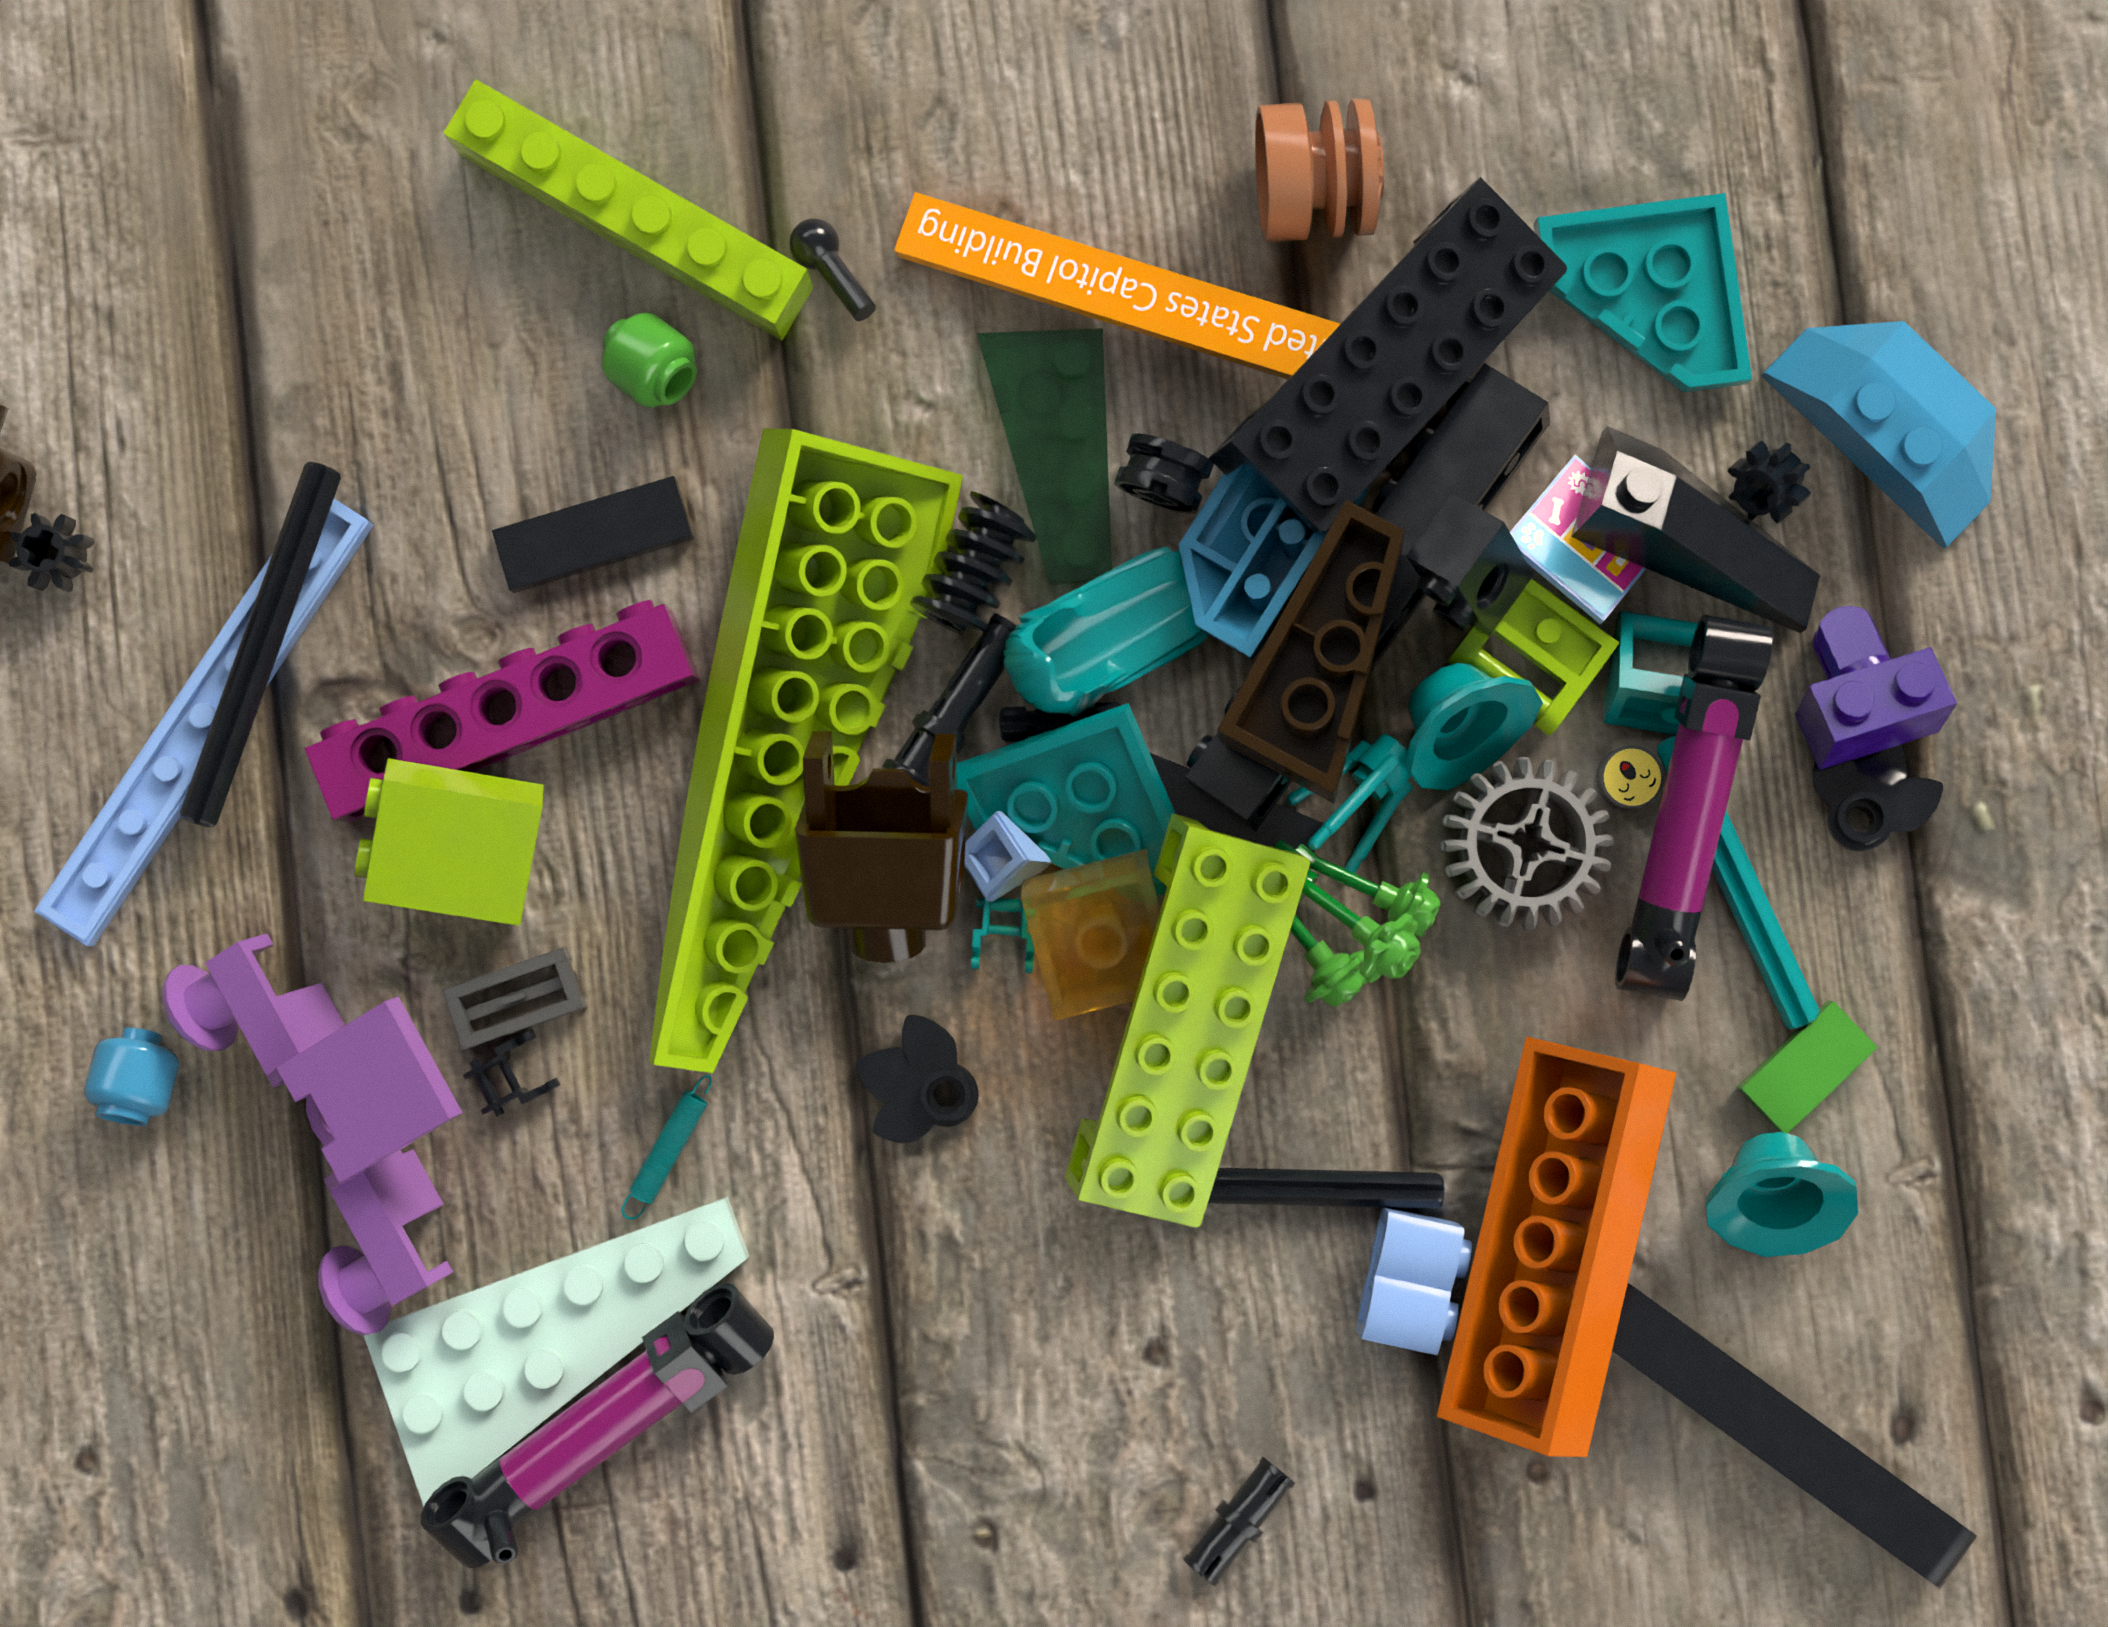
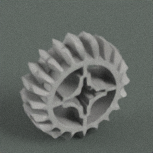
M1517 758L1514 765V778L1511 777L1507 766L1502 761L1496 762L1490 766V774L1494 785H1491L1481 774H1473L1468 778V782L1477 797L1474 799L1466 793L1456 792L1451 798L1454 805L1465 812L1464 817L1445 815L1441 820V825L1445 828L1459 831L1458 840L1448 839L1438 843L1440 852L1458 851L1460 859L1458 863L1445 866L1443 873L1445 877L1465 873L1468 881L1457 888L1455 895L1458 899L1462 900L1478 891L1481 897L1475 904L1473 912L1479 917L1486 916L1495 904L1499 905L1496 920L1497 925L1501 927L1510 926L1514 920L1516 910H1519L1520 923L1524 930L1536 929L1538 909L1541 910L1548 925L1555 926L1562 922V914L1558 903L1561 902L1573 914L1580 913L1584 910V906L1575 890L1578 888L1586 894L1597 895L1601 890V886L1596 880L1587 875L1589 870L1608 872L1611 868L1610 861L1595 856V848L1612 846L1614 844V837L1608 834L1595 836L1593 826L1594 824L1607 821L1609 819L1608 811L1599 810L1588 814L1585 806L1597 796L1596 790L1590 787L1580 791L1576 796L1571 793L1579 777L1578 773L1574 770L1564 773L1557 783L1553 782L1556 768L1555 762L1552 760L1542 761L1538 767L1536 777H1533L1532 764L1529 758ZM1514 791L1530 792L1526 806L1521 807L1516 821L1511 825L1492 824L1481 821L1491 804L1504 794ZM1548 800L1557 805L1568 819L1573 832L1574 847L1570 846V843L1556 838L1551 832L1548 824L1551 810L1547 807ZM1529 825V829H1531L1530 840L1539 843V847L1552 850L1553 852L1544 851L1526 854L1528 862H1523V859L1520 858L1522 854L1521 847L1512 844V840L1503 837L1526 833L1524 826ZM1476 840L1483 841V844L1495 848L1501 854L1504 862L1502 878L1505 879L1503 889L1495 884L1484 871L1478 857ZM1542 862L1560 863L1570 866L1562 880L1549 891L1535 897L1522 896L1525 882L1531 881L1534 870Z

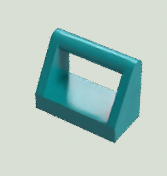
M1619 611L1614 632V639L1619 642V645L1610 658L1604 697L1603 723L1677 735L1679 722L1674 718L1683 676L1632 668L1633 638L1691 647L1698 623Z

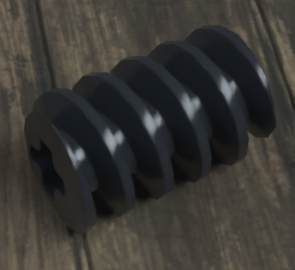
M971 491L970 497L978 508L962 507L958 514L959 521L967 531L952 529L949 530L946 536L947 543L955 553L937 552L933 562L943 575L925 574L921 582L932 598L913 596L910 601V605L923 616L950 631L964 635L967 628L981 631L987 630L989 625L976 611L979 606L999 608L1001 602L989 590L991 584L1011 586L1013 580L1001 568L1003 561L1023 564L1025 558L1013 546L1015 539L1034 543L1037 535L1025 524L1024 519L994 499Z

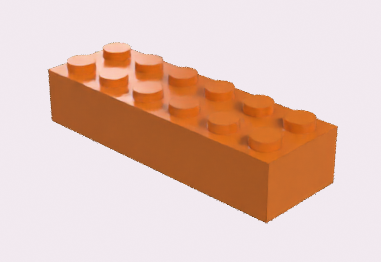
M1526 1036L1436 1417L1546 1456H1588L1676 1072Z

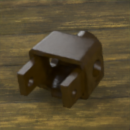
M812 731L803 756L805 801L795 827L807 918L814 926L821 928H849L850 949L859 958L880 963L899 962L913 958L921 953L926 946V930L939 931L947 929L955 920L958 898L964 878L968 793L957 788L956 734H936L929 759L930 787L921 785L913 780L905 769L874 768L869 776L858 784L837 786L834 784L832 732Z

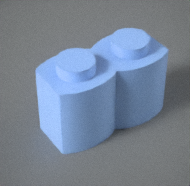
M1382 1207L1375 1231L1369 1270L1357 1317L1356 1333L1361 1339L1438 1355L1442 1340L1448 1342L1452 1340L1457 1324L1458 1304L1450 1302L1451 1290L1455 1277L1465 1278L1472 1251V1243L1470 1240L1463 1239L1464 1228L1459 1223Z

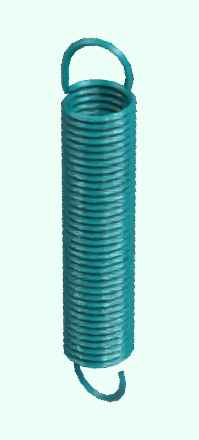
M710 1075L701 1077L692 1092L684 1090V1093H682L683 1095L679 1099L678 1104H676V1107H674L672 1115L668 1118L669 1121H667L664 1129L660 1132L661 1135H659L656 1143L652 1146L653 1149H651L650 1154L646 1157L647 1160H644L645 1163L641 1166L642 1168L638 1171L639 1174H637L631 1188H629L631 1193L627 1196L622 1206V1215L625 1219L633 1220L638 1218L646 1208L644 1206L638 1215L628 1217L624 1212V1207L630 1196L646 1204H653V1201H655L662 1184H664L665 1179L669 1175L668 1173L674 1167L676 1159L680 1156L684 1145H686L687 1140L691 1136L690 1134H692V1131H694L695 1126L699 1122L698 1120L702 1117L701 1114H703L706 1106H708V1103L694 1094L704 1078H709V1085L704 1092L707 1094L712 1085V1077Z

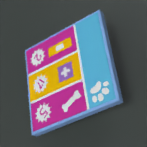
M1574 455L1510 533L1526 562L1596 622L1601 624L1646 568L1571 537L1591 470L1588 465Z

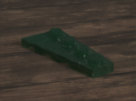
M1103 328L977 333L978 343L1026 502L1033 531L1037 535L1036 542L1049 585L1086 584L1112 570Z

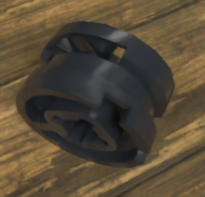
M1132 434L1126 450L1130 455L1127 466L1119 468L1114 485L1129 495L1150 504L1180 513L1196 514L1202 499V495L1198 492L1202 479L1210 477L1214 463L1201 453L1173 441L1148 434Z

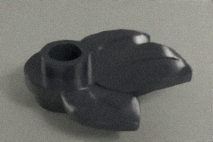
M1902 744L1819 770L1815 761L1812 770L1814 789L1829 807L1827 826L1831 836L1840 846L1856 852L1869 851L1885 842L1891 832L1913 831L1922 826L1937 809L1942 797L1943 784L1929 778H1906L1907 766ZM1859 809L1868 815L1869 827L1866 831H1856L1849 825L1848 815L1851 810Z
M906 1016L902 1029V1048L893 1047L877 1050L856 1062V1070L865 1088L876 1099L885 1104L874 1121L873 1133L889 1141L910 1143L921 1139L935 1125L943 1127L958 1125L967 1120L977 1106L979 1098L977 1082L966 1068L958 1064L954 1038L945 1028L924 1016ZM951 1082L958 1088L959 1099L957 1103L952 1106H943L936 1100L935 1090L940 1083Z

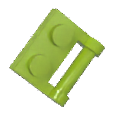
M1533 579L1529 581L1492 632L1493 635L1562 684L1552 699L1534 687L1543 704L1533 725L1548 736L1562 723L1619 645L1617 640ZM1473 627L1469 629L1447 659V662L1451 665L1456 663L1471 664L1491 678L1507 676L1523 679L1482 649L1489 636Z

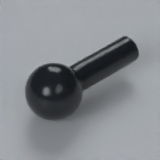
M816 218L806 219L796 225L789 239L790 252L796 262L808 269H818L856 321H863L871 316L876 309V305L839 257V238L835 229L828 222Z

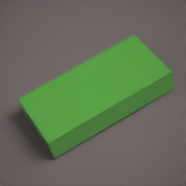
M1827 1000L1819 1008L1820 1012L1816 1020L1799 1027L1736 1087L1778 1132L1788 1134L1878 1048L1834 1001Z

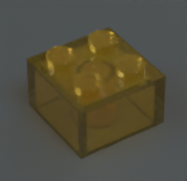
M1147 849L1023 880L1021 901L1054 1021L1133 1002L1162 907Z

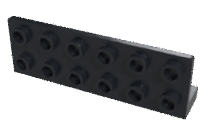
M1481 177L1455 197L1413 241L1415 246L1276 393L1250 413L1210 455L1209 459L1226 476L1245 463L1315 533H1324L1332 526L1345 501L1348 500L1353 503L1567 272L1566 264Z

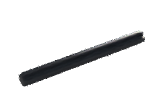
M307 462L303 467L180 809V817L190 823L203 827H214L219 820L341 480L340 473L326 465L317 462Z

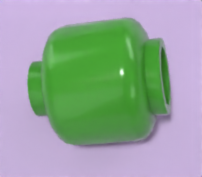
M650 312L635 314L628 319H621L615 322L605 334L601 363L603 373L608 381L636 403L647 408L664 404L671 405L681 400L692 387L697 374L695 366L696 353L693 344L661 317Z

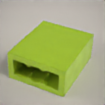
M388 758L384 779L370 778L364 816L377 818L373 840L360 838L354 876L367 878L363 901L520 926L543 808L544 785Z

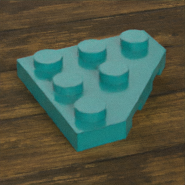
M1726 193L1536 218L1533 223L1534 232L1567 266V272L1549 291L1683 393L1746 385L1752 380Z
M1129 703L957 763V788L968 793L967 813L974 829L978 830L996 811H1000L1042 849L1054 865L1081 876L1082 871L1117 886V893L1138 902L1166 893L1167 886L1153 874L1171 813H1176Z

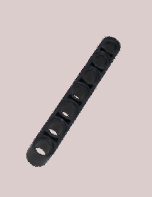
M1627 1284L1612 1352L1941 1589L1976 1539V1534L1631 1284Z

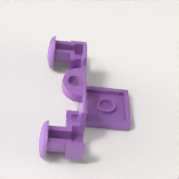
M268 933L238 941L205 962L209 973L193 965L177 966L166 976L162 987V1003L168 1021L179 1035L199 1049L221 1051L227 1049L235 1042L239 1025L272 1087L275 1088L286 1084L295 1102L306 1098V1113L312 1131L323 1143L324 1147L321 1150L333 1170V1173L326 1177L324 1182L363 1251L361 1253L359 1250L346 1245L333 1247L321 1259L318 1270V1289L325 1308L339 1325L363 1336L380 1332L388 1324L391 1312L390 1303L394 1306L453 1273L447 1261L427 1271L403 1228L406 1224L444 1204L414 1149L405 1153L401 1149L463 1113L398 996L384 1001L345 1025L323 983L276 996L255 958L256 955L274 945Z

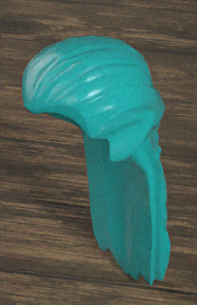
M1165 546L1142 553L1089 581L1078 589L1064 594L1049 604L1020 615L1018 618L1021 624L1017 625L1015 630L1009 634L1004 651V667L1016 692L1020 693V696L1036 709L1049 714L1069 713L1072 717H1077L1094 705L1104 694L1115 691L1150 671L1168 664L1203 642L1209 634L1198 629L1195 625L1184 568L1181 565L1180 550L1172 552L1170 548Z

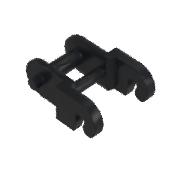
M533 1030L525 1032L520 1037L509 1040L494 1048L497 1057L482 1065L478 1059L469 1063L472 1070L463 1074L465 1080L475 1078L488 1104L482 1108V1115L494 1111L496 1117L505 1113L502 1106L516 1098L519 1099L521 1104H525L561 1085L558 1078H555L530 1091L525 1087H520L507 1060L510 1059V1051L536 1038ZM497 1065L500 1066L512 1090V1093L502 1098L497 1094L486 1072Z

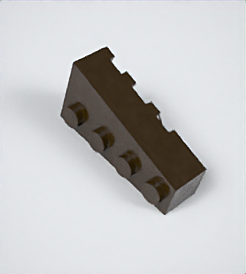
M1348 500L1343 504L1217 729L1221 743L1333 804L1335 803L1402 552L1405 530Z

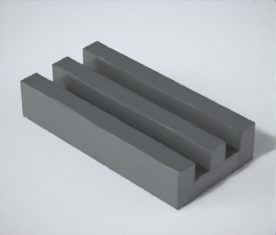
M568 947L559 948L443 989L442 991L462 1049H470L587 1008L585 997L581 995L578 986L580 983L576 971H573L570 963L571 956ZM556 965L559 974L556 978L468 1009L464 1007L462 998ZM561 989L565 991L567 997L565 1001L474 1033L472 1031L470 1022Z

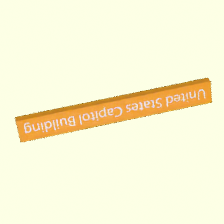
M917 192L913 195L894 249L897 257L1285 379H1289L1340 325L1337 322Z

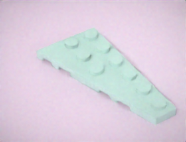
M728 1196L388 1321V1324L380 1332L364 1335L423 1506L432 1493L448 1480L459 1476H466L471 1479L640 1345L643 1342L642 1337L677 1311L681 1312L704 1291L714 1286L749 1257Z

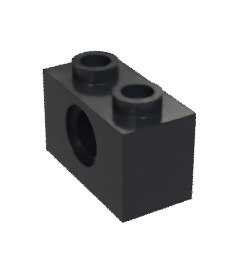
M1453 493L1406 555L1420 577L1416 583L1417 587L1436 602L1433 611L1438 617L1459 631L1464 632L1470 625L1489 637L1534 576L1505 522Z

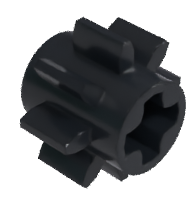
M1759 441L1746 451V458H1740L1729 467L1727 472L1737 479L1734 484V491L1728 497L1730 500H1736L1739 506L1748 512L1749 520L1752 521L1758 515L1770 513L1771 518L1776 523H1780L1792 513V506L1798 507L1810 496L1811 492L1805 486H1802L1805 472L1811 468L1810 464L1802 463L1791 452V444L1789 443L1784 444L1780 449L1769 451L1767 445L1763 441Z
M37 513L31 514L32 526L25 529L22 533L11 532L10 537L17 542V557L8 562L9 566L21 571L32 570L28 577L27 585L32 588L44 591L52 578L57 588L67 592L73 591L72 578L78 576L82 571L87 573L93 572L94 568L86 563V549L95 543L94 539L83 534L72 535L76 527V520L66 515L60 514L52 527L51 522L46 517ZM49 545L59 549L58 556L54 561L45 556Z

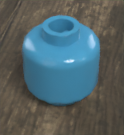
M128 1027L123 1028L121 1038H107L96 1044L84 1087V1095L87 1101L97 1107L96 1117L119 1124L147 1126L149 1117L162 1115L168 1110L178 1073L179 1060L174 1052L160 1046L162 1035L145 1029Z

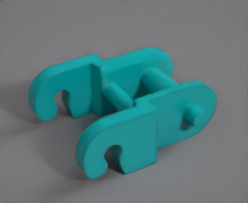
M1025 890L1023 899L998 898L993 902L986 901L985 897L977 898L976 908H984L982 929H973L971 969L979 970L982 936L989 934L1020 936L1027 940L1025 973L1033 974L1036 933H1027L1028 912H1036L1037 902H1029L1030 891ZM990 911L1022 913L1021 927L991 925Z

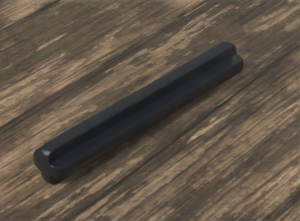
M1218 1168L1208 1203L1438 1209L1443 1205L1445 1186L1443 1176L1435 1172Z

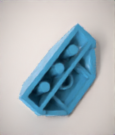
M1904 321L1807 328L1761 374L1770 385L1943 549L1948 547L1990 503L1996 408Z
M1245 463L1227 476L1223 473L1180 541L1179 550L1196 627L1252 660L1263 649L1329 529L1322 534L1315 533ZM1369 486L1353 504L1361 507Z

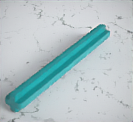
M1676 735L1657 745V753L1667 773ZM1726 811L1712 870L1784 1025L1789 1029L1802 1027L1816 1020L1820 1010Z

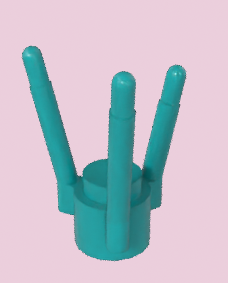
M1382 734L1372 745L1362 740L1347 755L1342 775L1357 766L1358 769L1352 776L1359 786L1309 839L1308 846L1310 849H1319L1369 796L1380 801L1387 795L1344 869L1354 874L1356 873L1397 805L1413 789L1408 782L1411 775L1405 767L1408 755L1406 748L1391 736ZM1301 786L1287 796V802L1290 805H1296L1314 793Z

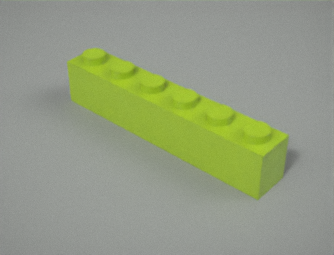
M477 79L474 80L443 132L444 136L461 157L783 341L814 288L808 270L805 267Z

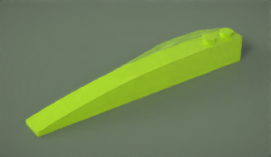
M763 428L719 628L694 755L667 920L649 1063L657 1066L706 1073L714 1072L748 1000V996L745 994L758 964L764 966L775 943L770 941L771 936L785 907L791 908L802 885L801 882H798L801 872L795 827L805 801L803 756L812 731L832 732L834 784L837 786L849 785L860 762V757L857 755L869 728H876L886 707L882 703L896 671L903 670L913 647L909 643L921 618L927 619V617L910 605V601L913 596L932 598L921 582L925 574L942 575V572L933 561L937 552H947L948 543L946 536L949 530H952L963 475L795 429Z

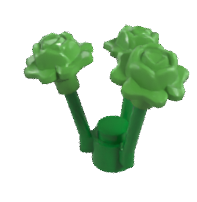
M1280 839L1273 846L1304 855L1310 860L1309 870L1299 903L1307 896L1352 930L1351 936L1365 946L1364 950L1354 952L1351 955L1348 953L1334 954L1323 940L1318 943L1295 915L1290 932L1306 950L1307 953L1303 957L1314 969L1310 980L1311 986L1307 989L1303 998L1306 1003H1311L1315 999L1320 998L1326 1004L1337 1007L1342 1003L1350 1001L1356 993L1361 991L1362 985H1365L1367 981L1371 984L1377 981L1381 975L1389 979L1401 978L1408 972L1413 962L1417 961L1421 953L1420 942L1416 936L1423 937L1425 930L1433 925L1441 905L1437 894L1428 888L1429 874L1422 872L1415 883L1408 882L1400 888L1384 881L1378 885L1317 856L1303 844H1300L1295 850L1284 840ZM1311 869L1372 897V904L1388 911L1389 922L1379 925L1368 916L1363 918L1357 916L1315 885L1319 875Z

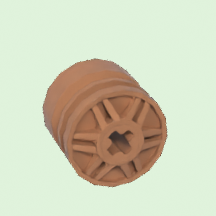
M1367 98L1350 99L1347 110L1346 129H1343L1338 102L1335 100L1325 101L1320 116L1319 131H1309L1306 114L1301 103L1258 105L1255 121V167L1258 211L1263 240L1265 242L1307 240L1312 223V212L1317 209L1323 210L1329 235L1332 238L1342 237L1345 229L1347 207L1350 209L1354 233L1357 236L1374 235L1377 228L1379 202L1383 196L1384 160L1380 135L1376 131L1374 112L1370 100Z

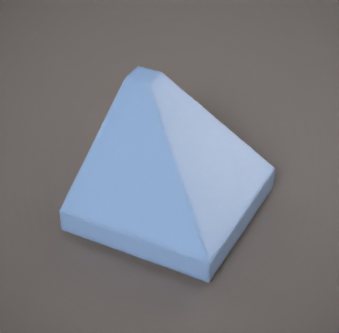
M996 811L966 841L964 867L986 901L993 902L1034 877L1052 863L1047 854L1000 811Z

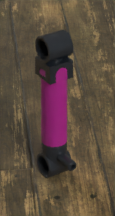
M1702 615L1698 621L1689 653L1688 674L1684 673L1674 718L1679 722V727L1631 927H1628L1623 935L1618 952L1615 971L1617 989L1683 1001L1690 989L1696 961V944L1694 940L1743 739L1751 740L1761 695L1755 690H1758L1762 685L1770 661L1773 639L1772 630L1769 626L1711 615Z
M722 1283L709 1288L693 1302L687 1311L686 1317L677 1311L644 1335L642 1339L646 1348L645 1352L472 1479L466 1476H459L443 1483L425 1503L421 1512V1525L424 1530L465 1567H481L492 1559L498 1564L512 1562L518 1554L513 1531L516 1525L679 1405L683 1404L692 1413L728 1387L722 1369L725 1373L736 1375L755 1367L766 1356L774 1340L773 1328L733 1284Z

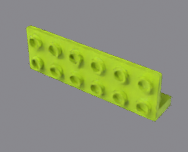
M1171 813L1153 874L1167 886L1165 897L1099 1119L1095 1121L1081 1118L1064 1176L1079 1201L1191 1227H1199L1202 1224L1309 870L1310 860L1304 855L1211 831L1196 819Z

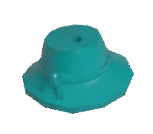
M1456 663L1440 668L1425 678L1411 694L1408 710L1415 727V735L1410 740L1405 767L1415 783L1421 788L1447 791L1468 781V778L1473 774H1481L1508 752L1533 725L1543 702L1529 680L1507 676L1491 678L1471 664Z
M1783 1132L1763 1133L1745 1141L1737 1151L1732 1166L1721 1175V1179L1705 1197L1707 1225L1729 1245L1763 1257L1807 1254L1837 1241L1859 1214L1856 1181L1838 1166L1819 1162L1812 1149L1800 1137Z

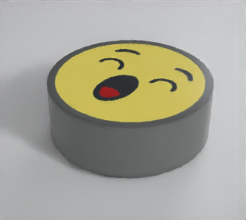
M1630 745L1615 749L1602 759L1597 769L1596 782L1601 796L1610 805L1622 810H1634L1649 805L1659 796L1664 784V771L1659 759L1651 751L1640 746Z

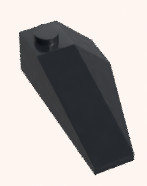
M1608 426L1602 431L1571 537L1798 633H1802L1807 629L1820 578L1816 571L1756 523L1749 520L1746 515L1666 451Z

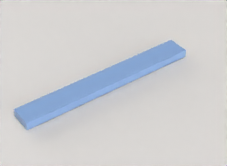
M335 498L329 510L267 686L375 525ZM271 556L34 910L35 913L86 946H95L180 818L181 806Z

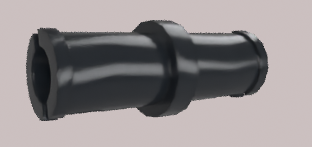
M1263 1456L1259 1460L1260 1463L1229 1503L1224 1499L1215 1509L1219 1516L1191 1552L1183 1558L1186 1564L1201 1577L1204 1575L1206 1581L1215 1587L1220 1582L1221 1576L1248 1541L1251 1540L1254 1543L1258 1541L1263 1534L1259 1527L1286 1492L1296 1484Z

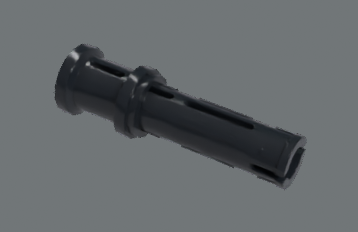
M993 613L988 622L987 630L982 631L983 633L949 680L938 700L935 701L929 712L923 710L921 714H916L912 720L915 729L896 757L885 760L881 766L883 769H905L913 780L921 785L930 787L929 759L936 734H956V753H960L964 747L962 742L965 739L962 732L1004 671L1006 640L1017 625L1005 617Z

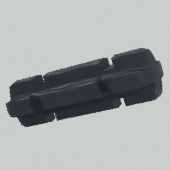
M1117 702L1095 703V708H1088L1077 717H1072L1069 713L1049 714L1036 708L1035 711H1026V706L1004 707L999 713L1000 736L1006 742L1021 741L1027 739V736H1036L1121 706V704Z

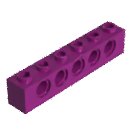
M652 600L630 605L616 613L619 622L596 631L593 624H586L568 630L557 637L559 646L537 655L534 648L513 652L498 660L500 669L480 678L476 677L475 672H466L451 677L438 685L441 691L440 694L420 702L417 701L415 695L389 702L379 708L382 717L359 726L357 720L352 719L325 728L320 732L322 741L304 749L332 820L351 822L364 817L370 778L384 779L385 772L378 773L371 762L372 751L382 740L390 739L394 743L397 750L396 760L473 773L699 682L700 678L673 611L665 604L654 607ZM618 645H632L636 653V662L633 669L624 676L612 677L606 668V659L609 652ZM571 668L576 676L574 692L565 700L553 701L547 689L550 676L559 669ZM509 691L515 697L516 712L507 723L495 725L489 716L490 702L497 694ZM450 715L456 723V737L449 746L437 749L431 742L430 729L438 718Z

